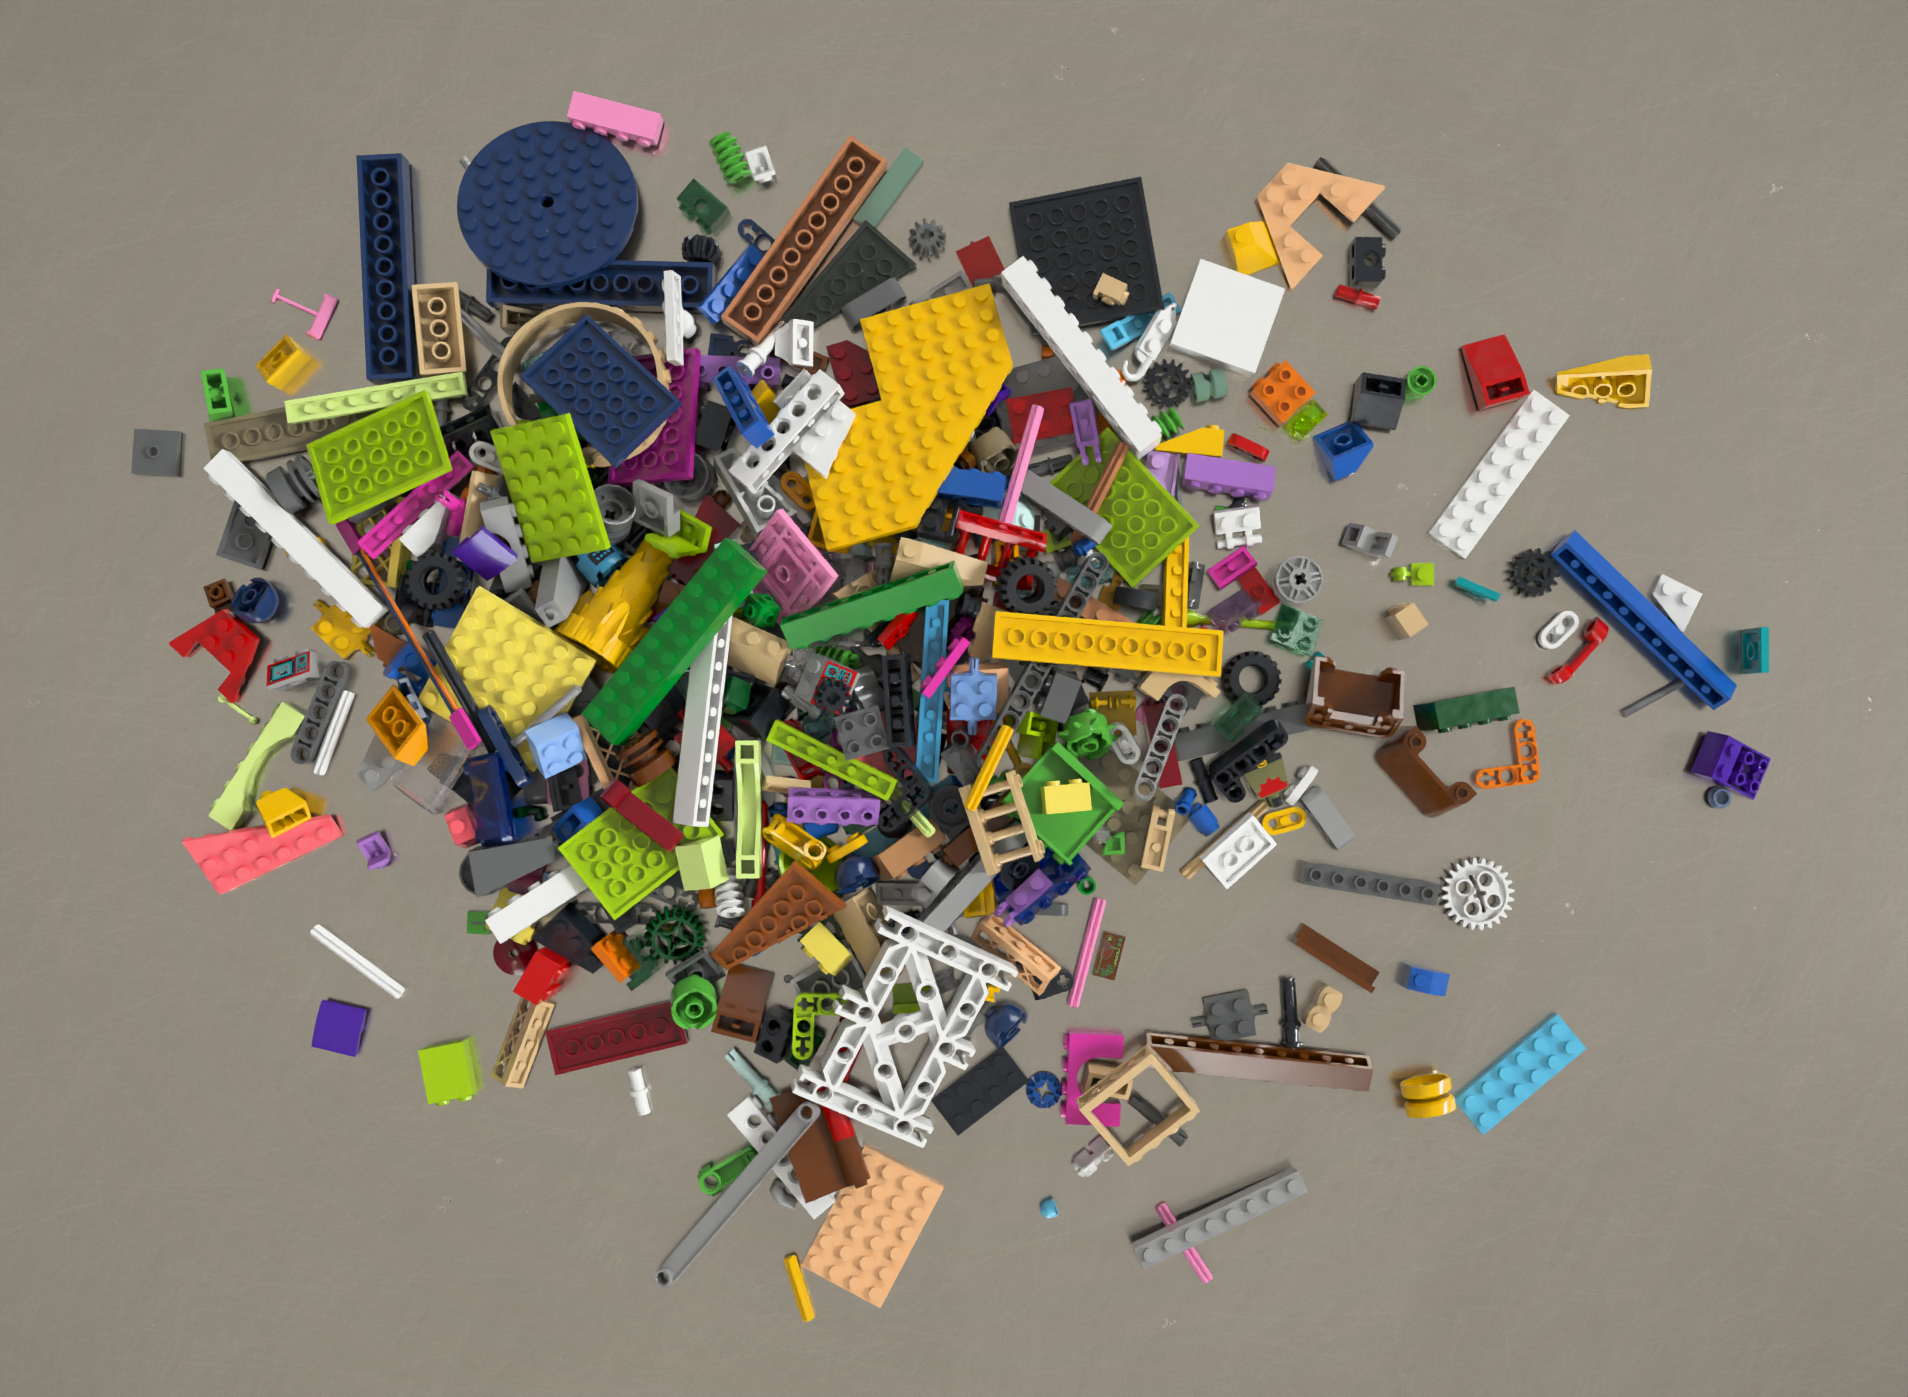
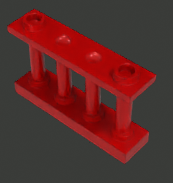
M959 510L956 528L960 529L961 532L954 552L963 555L970 533L983 536L976 559L985 561L992 539L1005 542L998 566L988 564L985 579L996 581V577L1001 576L1002 573L999 570L1001 567L1004 569L1007 567L1005 563L1009 561L1014 545L1026 547L1025 556L1034 558L1037 551L1045 552L1047 546L1046 533ZM1027 574L1021 577L1016 585V589L1031 591L1033 576Z

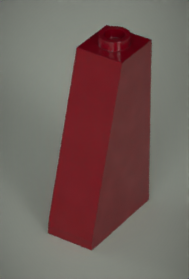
M709 495L703 498L695 515V518L712 527L707 551L698 553L695 556L687 555L679 559L674 558L670 570L674 573L671 577L679 584L685 583L687 585L715 551L714 545L721 543L725 538L731 540L742 528V525Z
M1150 699L1146 700V705H1141L1148 749L1166 705L1163 701L1159 702ZM1164 723L1162 728L1166 732H1171L1170 723ZM1174 742L1157 785L1160 789L1183 785ZM1161 743L1154 745V749L1158 753L1166 751L1165 745ZM1151 764L1152 772L1156 774L1159 770L1156 765Z

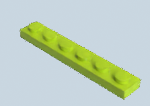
M778 719L775 720L766 741L886 801H889L898 782L896 778L856 758L846 761L844 752Z

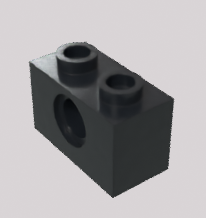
M1355 237L1351 242V287H1378L1382 280L1385 279L1386 268L1382 266V258L1386 254V245L1382 244V237ZM1364 258H1370L1373 261V266H1367Z

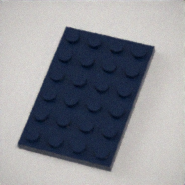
M587 314L520 376L557 414L570 413L575 431L615 469L682 405L676 396Z

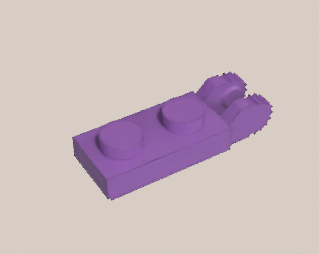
M1087 399L1069 403L1077 448L1080 449L1083 466L1089 465V456L1086 450L1088 446H1093L1094 457L1097 463L1102 462L1099 445L1101 442L1093 400Z
M1038 868L993 913L996 917H1000L1013 907L1015 911L1011 912L1002 922L1005 927H1009L1030 911L1055 885Z

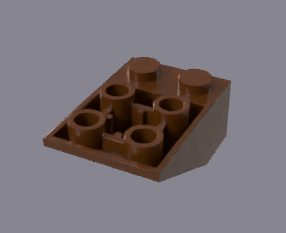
M739 964L730 968L723 986L711 1032L755 1043L760 1032L761 1020L765 1012L774 973Z

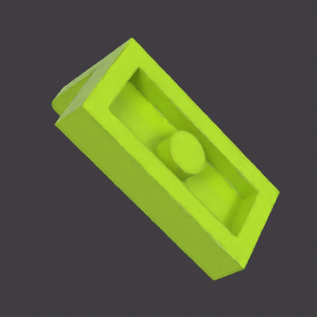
M912 983L893 985V1014L913 1013L920 1010ZM930 985L923 986L920 991L929 990Z

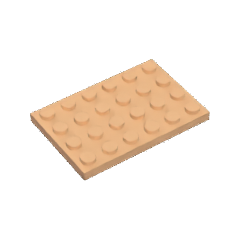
M865 1144L861 1152L871 1177L867 1180L868 1184L857 1189L853 1185L840 1190L801 1266L881 1308L944 1186Z

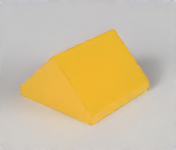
M286 334L255 366L267 383L282 390L312 358Z

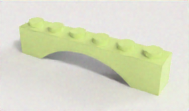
M282 702L273 709V717L269 723L267 722L262 726L259 732L261 734L260 737L249 746L247 750L249 754L245 760H242L236 766V774L226 782L223 787V794L210 807L212 811L208 816L229 830L240 829L251 812V787L254 776L262 761L278 745L297 737L306 712L290 702Z
M761 740L735 741L738 793L736 879L762 877Z

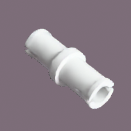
M641 1068L627 1071L632 1089L630 1095L634 1098L637 1116L646 1115L651 1112L647 1098L648 1087H645Z

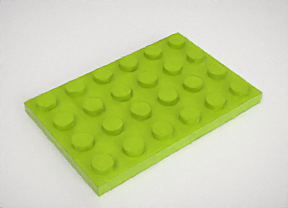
M426 390L306 445L326 518L331 525L453 470L430 394Z
M570 413L490 431L532 563L606 550L611 547Z
M1109 427L1099 435L1102 462L1097 463L1094 457L1093 446H1088L1086 450L1089 456V465L1083 466L1081 455L1079 454L1049 482L1085 507L1117 443L1121 441ZM1129 450L1097 512V515L1109 522L1112 528L1102 540V543L1095 547L1107 557L1110 564L1134 588L1194 533L1200 525Z
M671 767L654 780L631 791L685 835L678 845L717 835L721 838L724 835L711 817H709L708 827L673 823L678 775ZM611 807L558 847L559 851L614 920L679 871L675 848L671 853L667 852Z

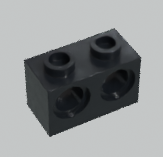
M715 770L713 784L719 783L722 787L717 788L713 785L710 817L713 821H733L734 771L726 773V771ZM713 804H720L722 808H717Z
M775 1007L763 1015L761 1020L763 1025L758 1033L754 1053L776 1064L787 1058L793 1040V1014L779 1007Z

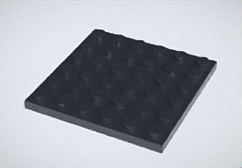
M1141 177L1009 202L1018 258L1020 259L1024 256L1027 261L1031 260L1038 269L1036 272L1041 279L1044 277L1049 282L1052 288L1050 291L1054 296L1058 295L1065 304V311L1068 314L1072 313L1078 320V327L1153 313L1164 309ZM1103 273L1127 284L1129 296L1124 305L1120 304L1119 306L1114 303L1111 306L1103 302L1100 296L1098 300L1093 298V292ZM1030 322L1032 335L1040 334Z

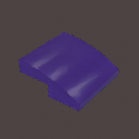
M481 526L470 538L467 536L452 550L456 557L486 581L505 570L518 556L517 553L484 526Z
M322 1000L315 1023L311 1047L356 1057L359 1052L360 1036L365 1027L367 1010Z

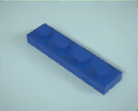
M753 244L747 246L698 306V309L712 324L717 323L721 319L722 314L764 257Z

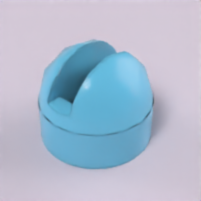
M1053 1199L1042 1203L1040 1213L1043 1217L1054 1218L1058 1216L1057 1206Z

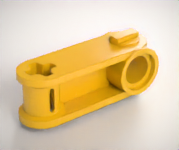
M775 814L769 826L761 831L762 836L768 842L809 870L818 868L828 852L827 846L794 823L787 822V818L780 814ZM809 852L815 853L817 857L811 856Z

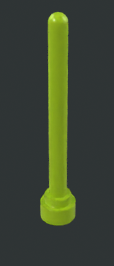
M1187 610V628H1193V626H1198V624L1288 631L1291 627L1288 622L1204 616L1195 613L1194 610Z

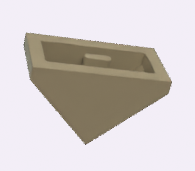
M500 305V328L506 334H515L524 324L542 312Z

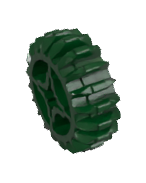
M675 904L672 910L665 906L664 913L657 910L655 913L656 917L650 916V923H647L645 926L647 932L644 933V938L648 939L645 945L646 947H651L650 954L657 953V961L664 957L665 964L669 960H673V964L677 965L678 960L683 962L686 960V957L690 958L694 953L701 951L700 947L704 946L705 943L703 938L706 937V932L703 931L705 925L704 923H699V915L693 917V909L687 913L685 912V906H682L681 910H677V905ZM669 921H675V922H674L673 924H671V925H665V924H664V923L669 922ZM682 923H685L690 927V929L693 932V935L689 934V931L683 929ZM678 928L677 937H675L674 941L672 942V935L676 932V929ZM657 935L667 941V947L659 941ZM678 945H687L683 948L675 949Z

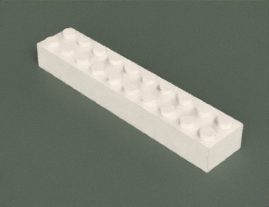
M1022 256L1001 272L1003 287L1087 396L1093 400L1094 405L1124 443L1130 446L1129 450L1138 460L1160 444L1162 429L1155 420L1150 421L1147 417L1148 411L1141 402L1137 404L1133 399L1134 393L1127 384L1123 386L1119 380L1120 375L1113 366L1109 368L1105 362L1107 359L1100 349L1096 350L1092 346V338L1086 331L1082 332L1077 326L1079 322L1072 313L1068 314L1065 311L1064 302L1058 295L1054 296L1052 294L1049 282L1044 277L1041 279L1036 273L1038 269L1031 260L1027 261Z

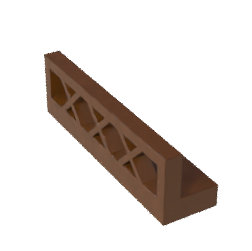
M1301 924L1291 940L1293 944L1368 992L1373 993L1375 987L1372 984L1380 973L1379 971L1307 925Z

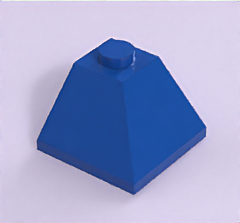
M1351 420L1313 436L1324 465L1335 481L1355 473L1374 447L1372 440L1358 424H1352Z

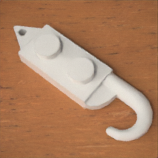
M1176 303L1168 305L1163 310H1157L1135 346V356L1141 363L1134 374H1130L1127 371L1128 361L1125 360L1123 362L1122 374L1126 380L1130 382L1140 380L1145 375L1152 361L1157 358L1177 324L1175 320Z

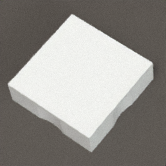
M1200 259L1168 349L1196 359L1211 361L1221 368L1252 378L1256 373L1285 289Z

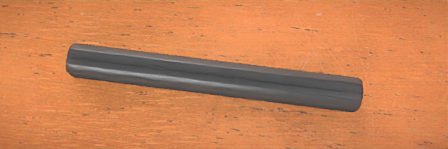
M1324 156L1320 157L1314 165L1318 170L1345 176ZM1374 202L1364 211L1392 239L1401 233V227Z

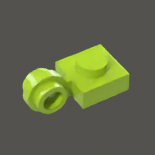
M1410 563V572H1407V567H1393L1391 577H1393V581L1397 582L1407 581V577H1409V586H1434V563Z

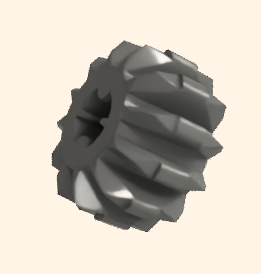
M924 218L923 225L915 222L916 229L912 228L909 230L912 236L908 238V241L913 244L911 247L912 251L919 249L920 257L923 256L924 252H927V256L930 258L932 256L931 251L939 254L940 250L938 247H945L943 239L946 238V233L941 232L943 230L942 225L935 227L936 220L934 219L930 224H927V219ZM926 234H929L930 237L928 242L924 238Z

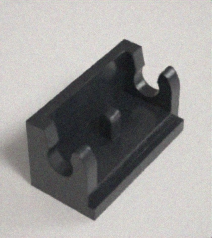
M576 765L547 778L553 812L569 810L573 805L582 801Z

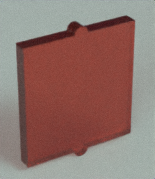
M989 236L976 242L971 241L970 245L956 251L972 287L973 279L992 278L993 275L997 276L1005 270Z

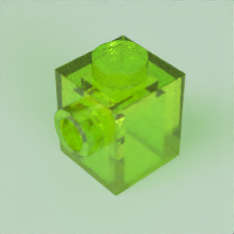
M1312 399L1288 422L1304 438L1328 414Z

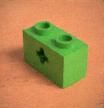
M224 368L200 371L209 421L232 418L233 412Z

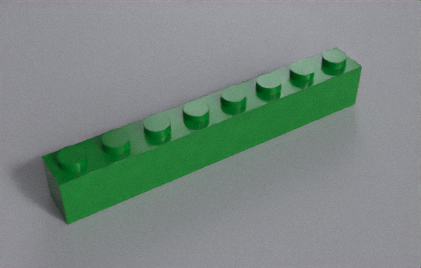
M954 560L783 617L780 627L790 650L795 648L800 650L816 641L820 643L828 641L837 634L841 636L847 635L858 627L868 628L874 622L880 620L889 621L901 613H913L917 608L925 605L926 607H932L938 604L940 600L946 598L948 600L956 599L963 593L964 584Z

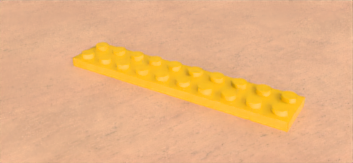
M996 611L991 658L1221 677L1224 631Z

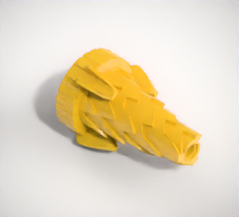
M644 539L635 554L620 570L614 571L604 587L600 586L595 594L588 590L580 596L568 618L560 622L555 632L597 656L599 659L595 665L614 674L649 632V629L643 626L653 612L650 608L659 596V588L670 572L667 570L674 558L669 557L661 549L652 547L651 543Z

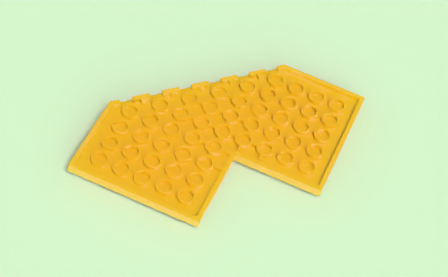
M990 283L860 319L882 400L851 409L856 417L838 450V456L832 463L827 479L804 461L828 552L917 528L926 509L929 508L936 497L943 481L945 482L954 467L955 461L969 442L973 431L980 424L988 406L995 399L1002 387V383L1013 369V362Z

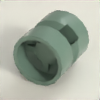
M1223 368L1209 370L1208 374L1198 372L1190 375V378H1192L1190 382L1192 394L1196 403L1207 401L1210 396L1214 399L1228 396L1227 380Z

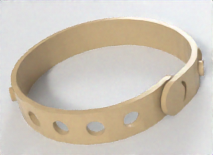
M576 302L554 307L535 316L524 324L507 344L500 359L498 369V394L502 410L510 425L518 424L512 402V385L520 360L527 350L544 335L564 325L578 322L586 314L594 321L616 324L640 337L652 350L656 363L657 380L669 390L671 375L669 369H666L664 365L667 362L663 349L658 350L655 343L658 340L651 331L647 332L643 328L644 324L638 318L630 317L617 307H610L595 302ZM666 421L625 460L647 449L656 440ZM592 446L581 449L586 466L593 464L597 467L611 466Z

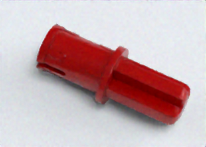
M1339 284L1335 291L1337 298L1353 302L1355 306L1360 304L1374 310L1378 308L1381 296L1364 292L1362 288L1358 290Z

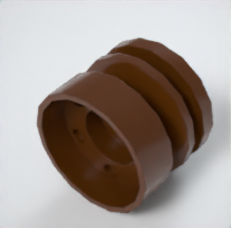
M655 728L633 737L615 754L617 760L629 757L621 764L623 768L631 765L635 766L628 776L637 788L654 780L677 762L668 748L657 751V748L663 742L662 738L651 742L658 735Z

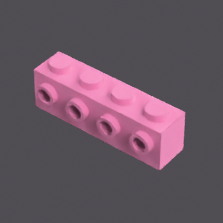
M573 91L567 114L568 120L576 129H592L595 133L602 136H607V134L615 135L621 141L634 140L637 141V144L644 147H650V145L657 146L664 122L660 113Z

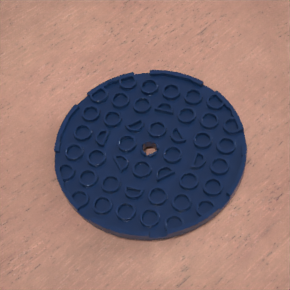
M543 121L522 125L490 141L469 164L463 175L457 196L459 226L467 245L476 258L497 276L515 284L534 285L535 288H554L575 284L589 278L590 274L596 272L601 267H607L620 254L629 241L634 230L633 226L636 215L638 214V191L629 164L621 152L609 140L588 128H585V130L576 129L572 126V123L560 121ZM547 198L554 201L551 207L545 208L542 206Z

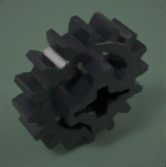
M1166 359L1162 360L1161 365L1155 362L1153 364L1154 370L1151 368L1147 370L1150 376H1144L1143 381L1148 382V384L1143 386V390H1149L1146 398L1153 397L1152 404L1154 405L1158 401L1160 402V408H1163L1165 404H1168V407H1173V402L1178 406L1181 405L1180 398L1186 400L1188 395L1185 391L1189 392L1192 389L1191 386L1187 385L1192 381V378H1186L1189 370L1182 371L1183 364L1180 363L1176 366L1174 359H1172L1170 364H1167ZM1166 370L1165 374H1163L1162 376H1155L1158 372ZM1175 372L1179 375L1181 380L1177 379V377L1175 376ZM1166 379L1170 380L1169 384L1171 385L1169 388L1165 387L1164 382ZM1154 387H1156L1159 390L1160 395L1156 393ZM1172 392H1180L1175 397L1169 398Z
M1540 548L1535 549L1534 552L1532 549H1528L1525 551V554L1523 552L1518 554L1520 560H1512L1515 567L1510 568L1509 571L1514 573V576L1509 579L1512 581L1516 580V584L1513 586L1514 589L1522 588L1520 594L1528 592L1529 597H1534L1535 594L1538 597L1543 596L1544 591L1546 593L1552 591L1550 586L1558 584L1554 578L1560 577L1559 573H1555V569H1558L1560 566L1553 564L1555 561L1554 557L1548 558L1549 551L1541 554ZM1531 558H1537L1542 562L1537 563L1534 559L1531 560ZM1534 569L1537 570V572H1536V574H1535L1536 576H1533V575H1532V573L1534 572ZM1528 583H1534L1535 586H1538V587H1531V586H1529V585H1527V584H1528Z

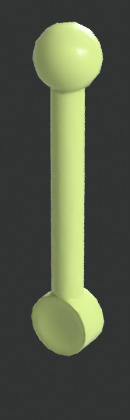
M223 694L218 696L219 702L229 705L245 717L249 724L255 725L257 723L256 717L248 715L234 703H231Z

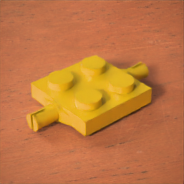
M318 599L317 603L313 604L322 615L311 629L342 659L346 660L354 651L359 649L368 658L375 653V650L366 643L371 635L370 628L358 627L351 620L353 616L348 611L343 612L336 604L328 607L321 599Z

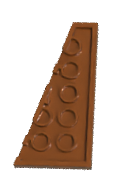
M795 860L712 951L710 956L728 970L749 959L754 954L768 949L777 942L780 943L807 929L810 925L828 918L829 915L845 909L847 905Z

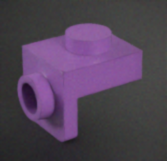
M378 830L357 840L358 847L368 860L367 867L369 870L383 868L389 863L391 850Z

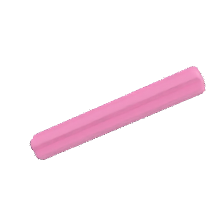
M1162 1203L1155 1208L1165 1226L1177 1222L1166 1203ZM1191 1247L1183 1251V1254L1202 1283L1205 1284L1211 1281L1213 1276L1195 1248Z

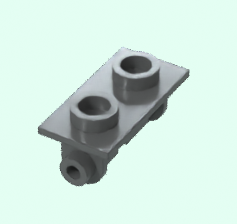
M1194 561L1188 562L1187 607L1199 609L1205 565Z

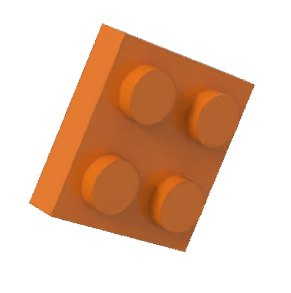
M616 930L612 931L591 948L619 983L645 963L640 953L634 950L627 942L626 937L622 933L618 935Z

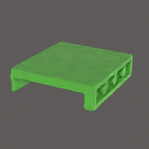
M1054 742L1021 778L1023 783L1021 790L1037 838L1042 841L1044 849L1048 847L1054 853L1052 857L1061 865L1063 863L1071 865L1073 863L1071 860L1114 811L1120 810L1125 804L1059 742ZM1071 779H1082L1083 783H1089L1092 810L1055 814L1042 813L1040 787H1045L1046 782L1060 781V785H1067ZM1011 791L1000 802L1001 805L1014 802ZM1018 811L1006 814L1011 819L1015 817L1022 824Z

